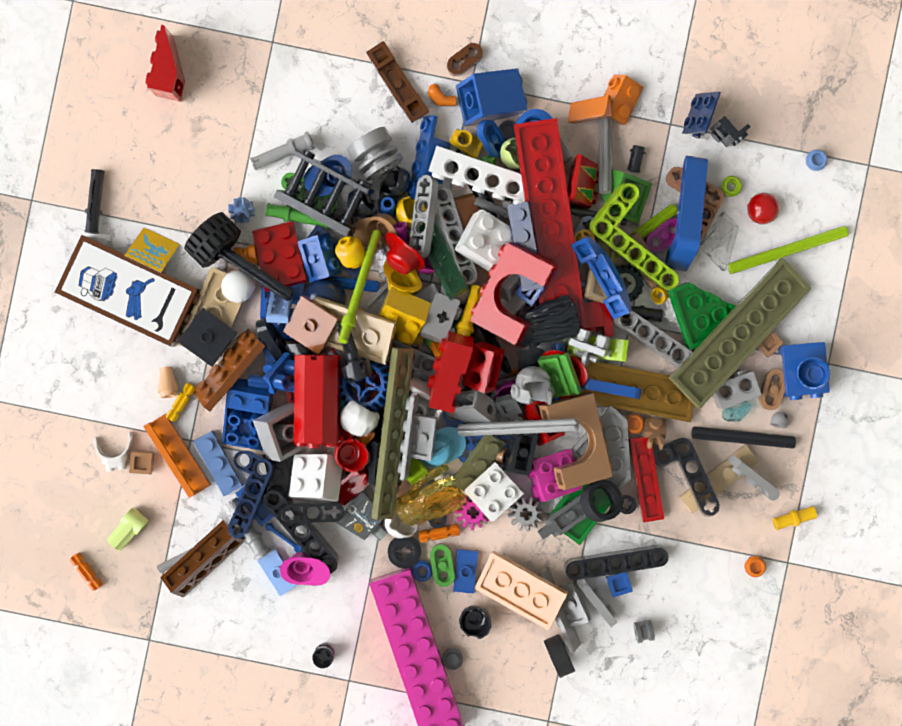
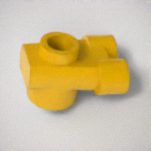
M456 128L449 140V143L466 153V156L477 159L483 147L478 135L475 137L467 130ZM458 137L464 140L463 144L459 143Z

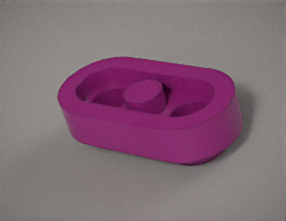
M677 219L667 220L646 237L645 243L651 252H661L671 245L676 231L674 234L670 233L669 227L673 226L676 229ZM653 239H657L659 241L658 246H654L652 244Z

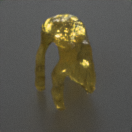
M446 464L432 469L426 476L416 482L408 492L396 499L395 511L401 522L410 526L417 525L424 521L448 515L461 508L466 502V497L459 488L453 485L449 486L455 482V479L450 475L434 481L429 486L424 487L418 494L422 485L449 469Z

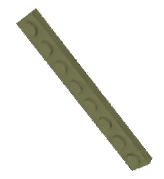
M392 348L372 518L375 520L393 519L399 476L398 465L401 460L400 447L404 436L403 424L406 419V401L409 395L414 349Z

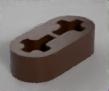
M470 43L451 56L447 62L448 72L452 76H460L476 65L482 59L483 50L481 46L477 43ZM470 49H472L473 51L478 50L477 58L471 56L470 58L466 59V57L470 53ZM462 60L464 61L460 65L459 71L456 68L451 69L453 67L452 62L459 63Z

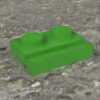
M569 353L539 358V366L550 375L551 385L555 390L553 398L570 396L574 393L576 395L580 394L582 389Z

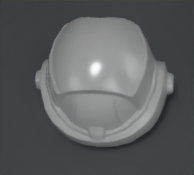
M529 366L522 369L517 374L515 384L511 386L512 398L525 404H531L532 400H537L550 405L555 395L550 375L546 370L537 366Z

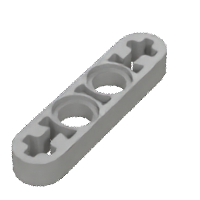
M428 175L422 176L417 183L409 246L414 248L423 259L429 255L431 249L439 188L438 181ZM427 201L428 209L423 212L422 205ZM422 223H425V230L420 233L419 227Z

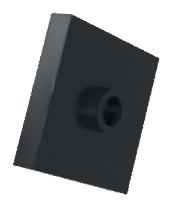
M202 307L177 342L213 367L238 332Z

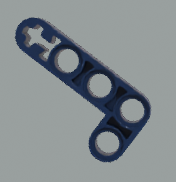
M248 450L239 451L233 459L236 468L250 474L228 525V532L234 538H241L251 530L275 472V464L272 460H268L266 457ZM243 454L249 457L250 461L247 466H243L240 462V457ZM263 462L269 466L267 474L261 473L259 469ZM254 482L261 486L259 494H255L251 490ZM245 502H249L253 507L250 514L243 510ZM242 518H248L249 520L246 519L242 522L241 528L244 530L237 532L238 528L235 525L240 524Z

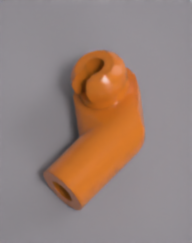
M431 84L429 86L428 96L435 105L456 106V96L444 95L438 84Z

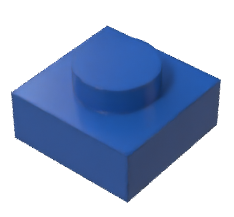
M627 572L605 576L613 598L633 592Z

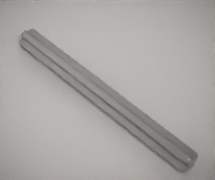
M575 418L470 423L459 424L457 433L460 436L569 432L577 431L579 422Z

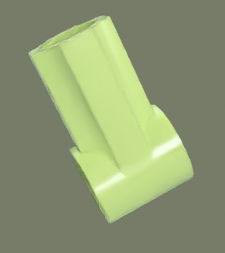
M132 507L121 519L119 526L107 538V541L113 548L121 551L135 535H138L144 529L149 520Z

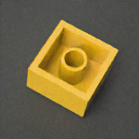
M392 286L379 308L377 316L397 322L393 338L411 346L426 322L431 303L407 292L397 290Z

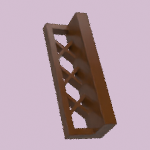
M222 520L160 578L172 594L184 598L245 542L244 538L232 537L228 532L229 524Z

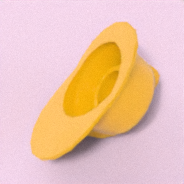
M387 260L384 262L383 270L388 280V291L393 286L397 290L414 295L415 292L421 289L422 283L416 270L403 275L391 268Z

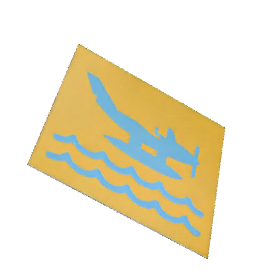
M143 227L124 256L161 273L180 244Z

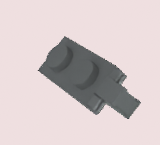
M581 494L544 520L546 525L537 531L543 540L551 534L554 537L561 536L587 518L581 508Z

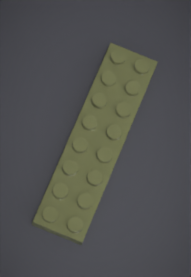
M784 258L779 259L677 368L669 379L697 408H702L812 288Z

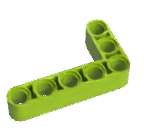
M622 183L617 186L592 219L589 229L596 238L655 284L671 290L679 283V277L676 272L617 227L639 197V189L636 185ZM626 187H629L631 189V196L625 199L623 191ZM616 204L618 206V213L612 216L610 208ZM600 222L605 224V230L602 233L597 232V225ZM617 235H620L622 238L619 246H615L613 243V239ZM633 248H637V250H638V255H637V257L634 258V259H631V257H630V252H631V250H632ZM653 261L654 268L648 272L646 269L647 263ZM669 273L670 281L664 284L663 277Z

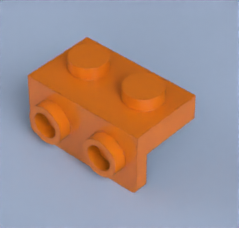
M614 74L609 80L604 96L610 95L612 117L610 118L621 125H626L644 88L627 75Z

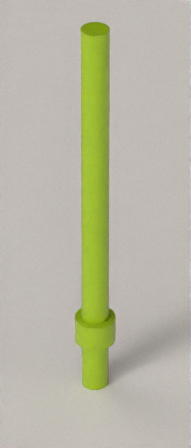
M373 230L347 314L343 317L341 323L342 330L338 341L343 344L347 343L350 331L354 329L356 323L355 315L381 232L378 230Z

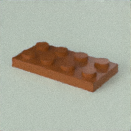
M249 328L238 336L237 342L233 347L225 351L223 359L214 365L207 378L196 386L194 394L202 406L209 412H211L265 347L264 343Z

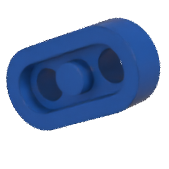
M482 120L477 127L478 138L490 157L501 158L500 150L506 140L493 120Z

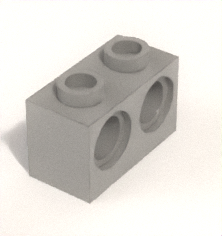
M742 369L734 372V376L726 380L714 393L713 398L717 409H724L762 394L754 372ZM743 379H746L749 383L746 390H742L740 387V382ZM723 386H727L729 389L727 397H722L720 394V389Z

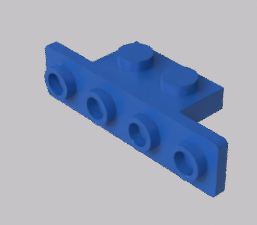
M434 115L425 116L420 125L421 133L416 144L417 152L411 167L412 175L410 186L407 190V196L411 197L409 199H415L418 180L424 175L432 176V172L428 170L436 146L448 150L451 147V143L434 137L438 119ZM435 178L439 184H443V180Z

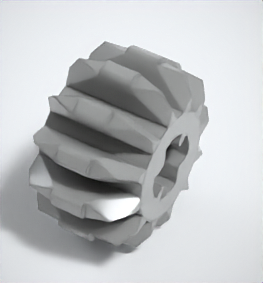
M522 495V502L519 503L517 500L515 502L516 507L513 505L509 507L514 512L508 513V517L514 518L511 521L512 525H516L519 522L518 530H521L523 525H525L526 531H530L529 524L537 528L538 525L535 520H543L537 514H541L544 511L541 508L536 509L541 503L539 501L533 503V496H530L528 502H526L525 495ZM527 508L531 512V514H528V518L520 515V512H523L522 509Z

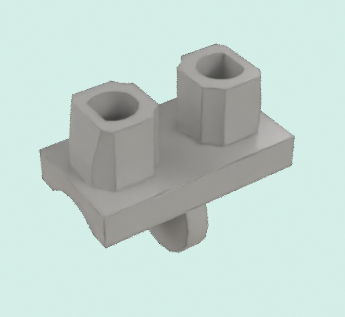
M580 328L576 337L570 338L569 345L585 350L584 352L580 350L577 352V356L582 358L581 363L585 366H588L591 361L597 363L599 357L593 354L611 357L612 350H609L610 337L598 334L595 344L589 342L592 331Z

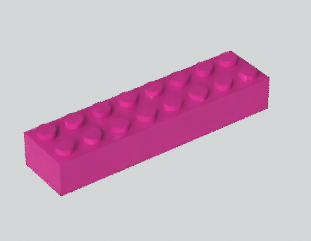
M411 567L371 579L369 585L417 725L465 726Z

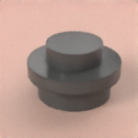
M449 648L443 653L442 662L446 668L455 670L462 665L463 655L458 649Z

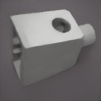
M477 390L457 393L454 414L446 412V414L466 424L498 422L499 419L496 415L497 407L495 401L485 393Z

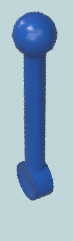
M272 523L266 524L265 528L267 531L274 532L294 547L295 552L302 551L299 544H295L275 529Z

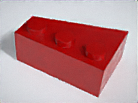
M448 331L446 338L441 339L439 345L441 353L439 357H435L433 363L435 371L433 375H429L427 387H430V408L454 414L456 409L455 398L457 393L460 394L462 388L460 384L463 375L466 374L473 350V337Z

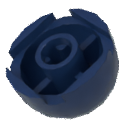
M329 277L311 282L304 294L312 300L318 296L342 305L346 304L347 299L341 283Z

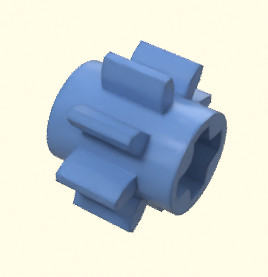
M245 197L234 198L233 204H228L230 219H234L237 223L249 222L250 216H255L253 201L249 202Z

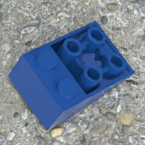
M237 379L226 394L222 444L263 451L253 420L271 411L273 394L269 393V389L249 387L248 380Z

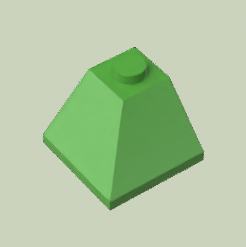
M612 169V191L606 195L602 194L604 203L620 184L631 183L636 185L639 189V197L624 216V219L639 223L652 183ZM626 187L623 191L625 199L631 196V189L629 187ZM615 204L611 206L610 214L616 215L618 213V206Z

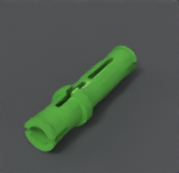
M267 203L265 216L284 219V222L290 220L315 226L318 225L328 229V226L291 208L289 205L285 207Z

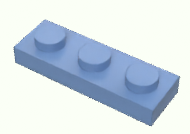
M214 431L193 441L223 496L243 486Z

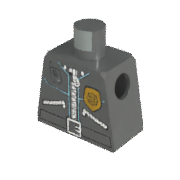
M364 490L345 510L344 517L336 522L363 540L372 533L381 541L388 533L380 524L382 520L372 518L373 500Z

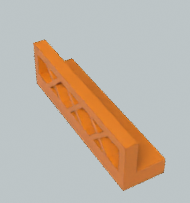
M166 414L143 426L189 498L212 485L171 420L166 417Z

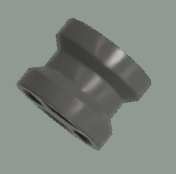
M650 619L644 623H633L638 644L644 640L655 641L654 629Z

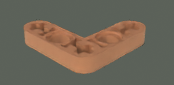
M673 167L666 175V182L671 188L680 192L683 168ZM675 174L679 176L677 181L674 180ZM706 182L705 187L707 191L705 192L703 210L709 213V219H702L701 239L706 235L724 199L723 192ZM712 194L716 196L715 201L711 200Z

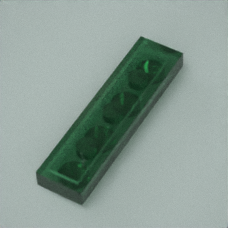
M434 222L431 249L427 257L448 298L453 300L467 292L469 288ZM425 223L419 227L420 233L424 232Z

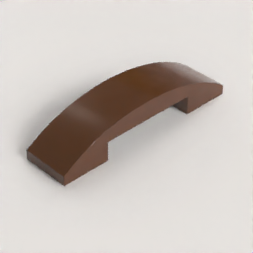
M384 41L366 52L381 79L411 123H414L430 112L399 67L395 57Z

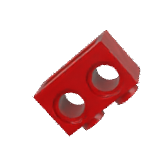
M486 342L474 343L466 374L463 375V385L482 393L496 390L505 350Z

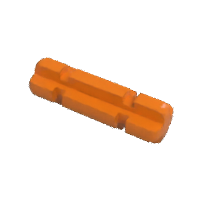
M453 524L450 527L443 526L430 529V531L422 530L419 531L418 535L420 542L423 543L428 542L430 539L434 541L449 538L448 536L450 535L452 537L459 536L460 530L458 524Z
M76 553L70 558V562L73 566H77L76 570L85 582H89L88 586L92 591L97 590L103 585L99 577H95L96 573L87 561L84 562V557L81 553Z

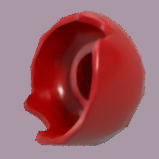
M769 193L756 194L747 205L748 216L753 222L760 225L773 222L780 212L778 200Z
M348 438L339 442L338 447L335 448L334 459L342 469L355 473L366 466L369 453L362 442Z

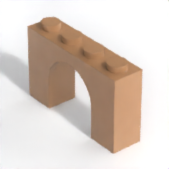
M582 393L553 401L550 405L547 403L539 405L542 420L575 418L585 429L588 437L587 449L581 458L553 468L559 489L569 490L613 477L611 471L613 470V465L608 458V443L603 436V421L598 414L597 408L599 404L594 393Z

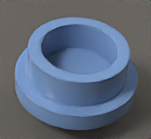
M813 150L806 156V165L813 171H819L827 164V156L821 150Z

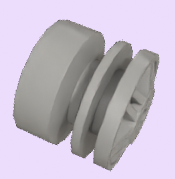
M379 127L368 132L347 148L354 162L365 160L358 168L360 172L366 171L363 174L365 181L386 175L403 160L401 153L395 154L398 151L397 146L386 148L392 141V138L385 127Z

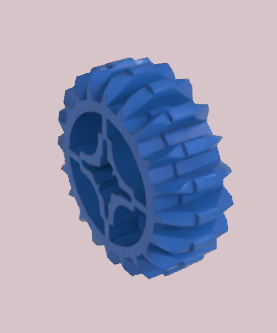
M370 360L372 369L380 377L381 385L375 382L373 371L371 376L352 383H348L344 377H340V381L343 382L340 385V389L343 390L340 393V398L346 397L343 402L344 405H347L350 401H355L369 411L378 412L379 406L385 407L383 400H386L389 372L386 371L389 366H382L381 363ZM358 382H367L369 383V385H373L374 388H366L363 385L358 384ZM351 385L357 388L359 400L355 398ZM373 391H379L373 400L366 402Z

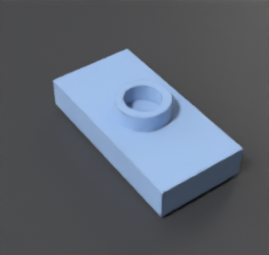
M271 291L266 322L288 323L293 297L290 301H285Z
M274 549L260 558L258 563L278 594L282 596L297 585L290 584L281 577L280 566L284 560L277 549Z

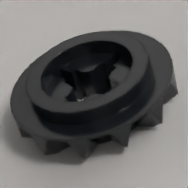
M413 536L394 538L389 543L388 557L396 567L406 569L414 566L419 561L421 547ZM403 543H405L408 550L414 551L407 553L405 560L402 553L395 552L402 549Z

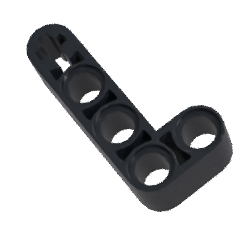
M679 438L664 444L662 450H659L658 447L654 452L656 465L666 467L678 462L701 514L705 517L716 515L720 504L692 442L687 438ZM685 443L689 447V451L684 454L680 453L677 450V445ZM659 452H667L669 459L666 462H661L657 458ZM690 462L695 463L698 470L695 473H689L686 470V464ZM703 482L706 485V491L703 493L697 492L694 487L695 483ZM708 493H710L711 496H709L707 500L709 504L715 505V507L712 509L713 512L705 510L704 507L706 506L705 499L700 501L699 498L705 497Z

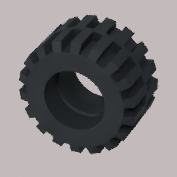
M219 212L205 220L190 235L184 249L202 268L213 265L221 258L216 254L224 246L230 249L234 246L240 237L241 230L223 212Z

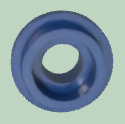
M425 560L418 561L412 567L413 577L420 582L429 580L433 574L431 564ZM420 567H424L426 569L425 574H420L418 572Z

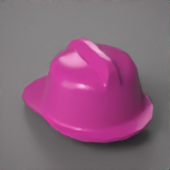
M305 552L293 554L290 558L283 561L280 566L281 577L290 584L319 586L327 583L330 579L329 567L319 559L310 558Z

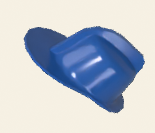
M332 155L321 161L339 172L352 177L353 169L346 157ZM314 165L308 168L304 175V184L308 191H310L320 169ZM327 173L317 196L331 194L338 178Z

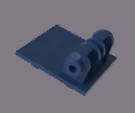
M721 92L695 94L691 101L688 117L684 121L682 134H692V137L700 139L701 135L707 133Z

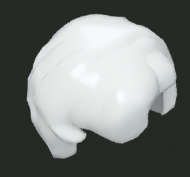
M350 401L340 414V423L343 429L355 436H365L377 427L380 419L378 412L369 411L355 401Z

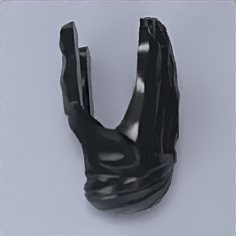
M562 294L559 298L547 300L533 309L519 311L517 317L530 323L519 345L534 348L543 342L574 338L579 332L581 323L579 322L578 310L573 300L568 295Z

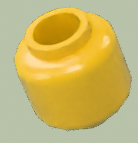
M352 236L341 238L335 248V253L344 267L358 268L363 264L366 250L359 238Z

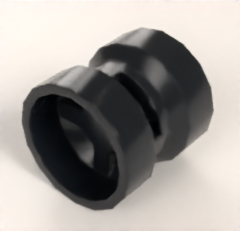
M328 643L319 644L312 655L314 665L321 669L328 668L335 657L334 648Z

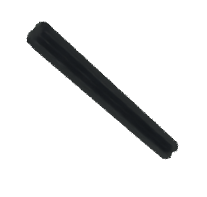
M224 246L216 254L285 301H290L293 297V290L227 246Z
M695 426L691 431L693 439L794 449L796 446V438L794 436Z

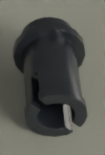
M633 145L632 149H630L631 156L627 171L640 173L643 156L646 155V152H644L645 147Z

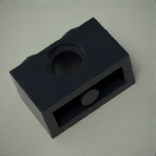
M537 433L510 434L503 470L530 476L538 439Z

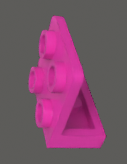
M570 449L541 458H533L530 476L527 477L531 479V492L537 501L545 502L582 489V486L563 490L557 486L553 468L575 461Z

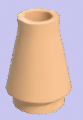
M161 367L158 385L160 398L177 397L179 389L173 373V367Z

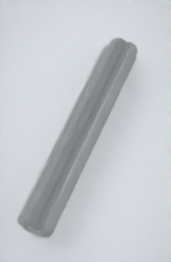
M610 117L599 119V193L603 195L609 194L612 191V118Z

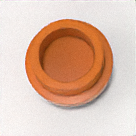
M636 413L626 416L628 433H640L644 428L643 418Z
M751 556L746 560L744 568L751 577H760L766 570V564L762 558Z

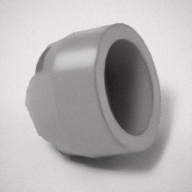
M776 412L773 414L770 424L778 428H787L788 416L783 412Z

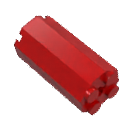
M295 355V446H307V448H321V445H325V447H338V442L340 441L341 355Z

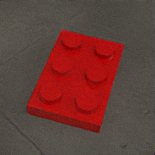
M293 221L252 231L261 270L287 287L307 282ZM264 287L265 292L270 291L269 289Z

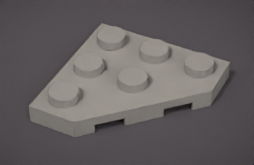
M610 405L600 418L603 421V436L608 443V458L613 465V470H611L613 477L603 480L611 481L621 490L631 479L627 418ZM587 433L571 448L573 456L577 460L583 456L587 449Z

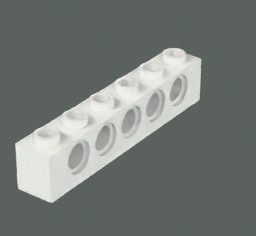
M436 146L428 170L432 172L431 177L444 180V177L453 179L452 184L461 187L468 184L473 186V191L484 194L486 190L493 193L492 197L503 201L505 197L513 199L512 204L525 202L521 174ZM450 161L456 162L458 165V171L455 174H450L446 169V165ZM470 168L478 171V178L474 181L469 180L467 177V171ZM490 175H495L498 178L496 187L488 185L487 179ZM510 182H516L518 185V191L515 194L508 192L507 186Z

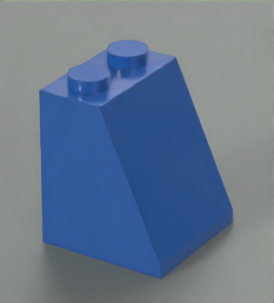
M518 68L473 73L456 85L465 127L479 124L482 120L494 121L517 116L527 110V99L524 96L522 87L523 80Z

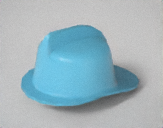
M455 427L439 429L436 431L433 459L431 461L421 460V462L428 468H439L457 459L465 450V436L458 435V429Z

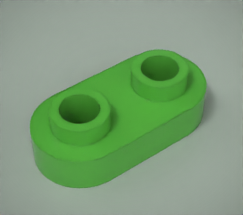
M436 544L430 551L433 577L439 586L446 587L451 585L455 578L452 555L447 545ZM440 550L445 553L442 558L437 556V552ZM446 571L448 577L442 578L440 573Z

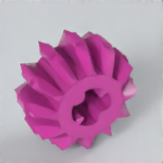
M464 495L463 498L466 503L458 501L457 504L462 509H455V513L462 514L457 517V521L465 519L462 526L465 528L468 523H471V530L475 528L474 523H477L478 527L482 528L480 520L488 522L489 519L484 516V513L472 500L468 499L467 495ZM475 506L479 513H475V516L472 517L467 510H471L470 507Z

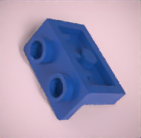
M329 233L297 241L309 283L341 274L340 264L334 250V243Z

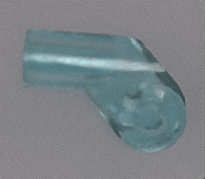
M744 401L738 408H725L722 411V417L728 422H739L753 406Z

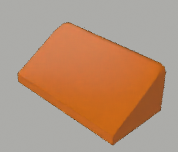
M610 95L572 102L568 123L577 124L612 117Z

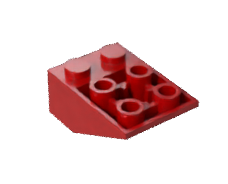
M161 24L160 30H157L155 35V43L157 45L155 51L151 53L150 63L152 67L151 71L146 75L145 84L156 97L181 102L185 78L174 37L166 26Z

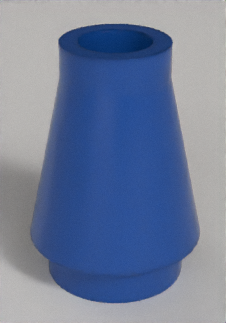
M388 196L383 197L378 204L379 212L394 216L398 201ZM391 202V207L386 208L384 206L385 203Z

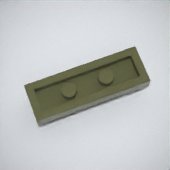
M483 435L450 481L452 485L464 491L487 470L505 445V442L495 435Z

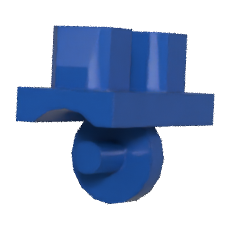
M284 352L274 364L266 363L263 367L265 372L263 378L269 385V393L275 394L279 389L286 390L290 386V375L295 376V361L288 352Z

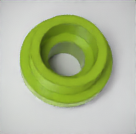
M728 176L721 182V191L727 197H735L742 190V183L736 176ZM729 183L734 185V190L728 189Z

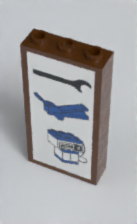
M81 235L54 293L170 347H175L183 334L184 326L188 324L193 307L197 305L201 296V289L164 272L160 273L124 256L125 254Z

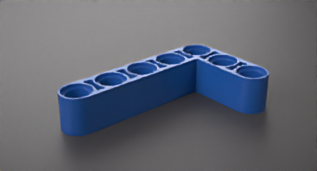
M686 155L684 159L676 235L668 249L665 264L671 269L687 271L699 249L708 159Z

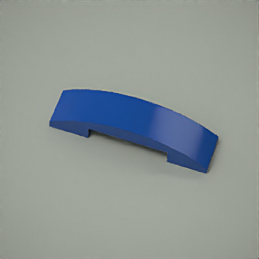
M589 236L571 244L581 264L584 262L588 263L607 298L603 302L613 319L630 313L632 311L624 282L606 252Z

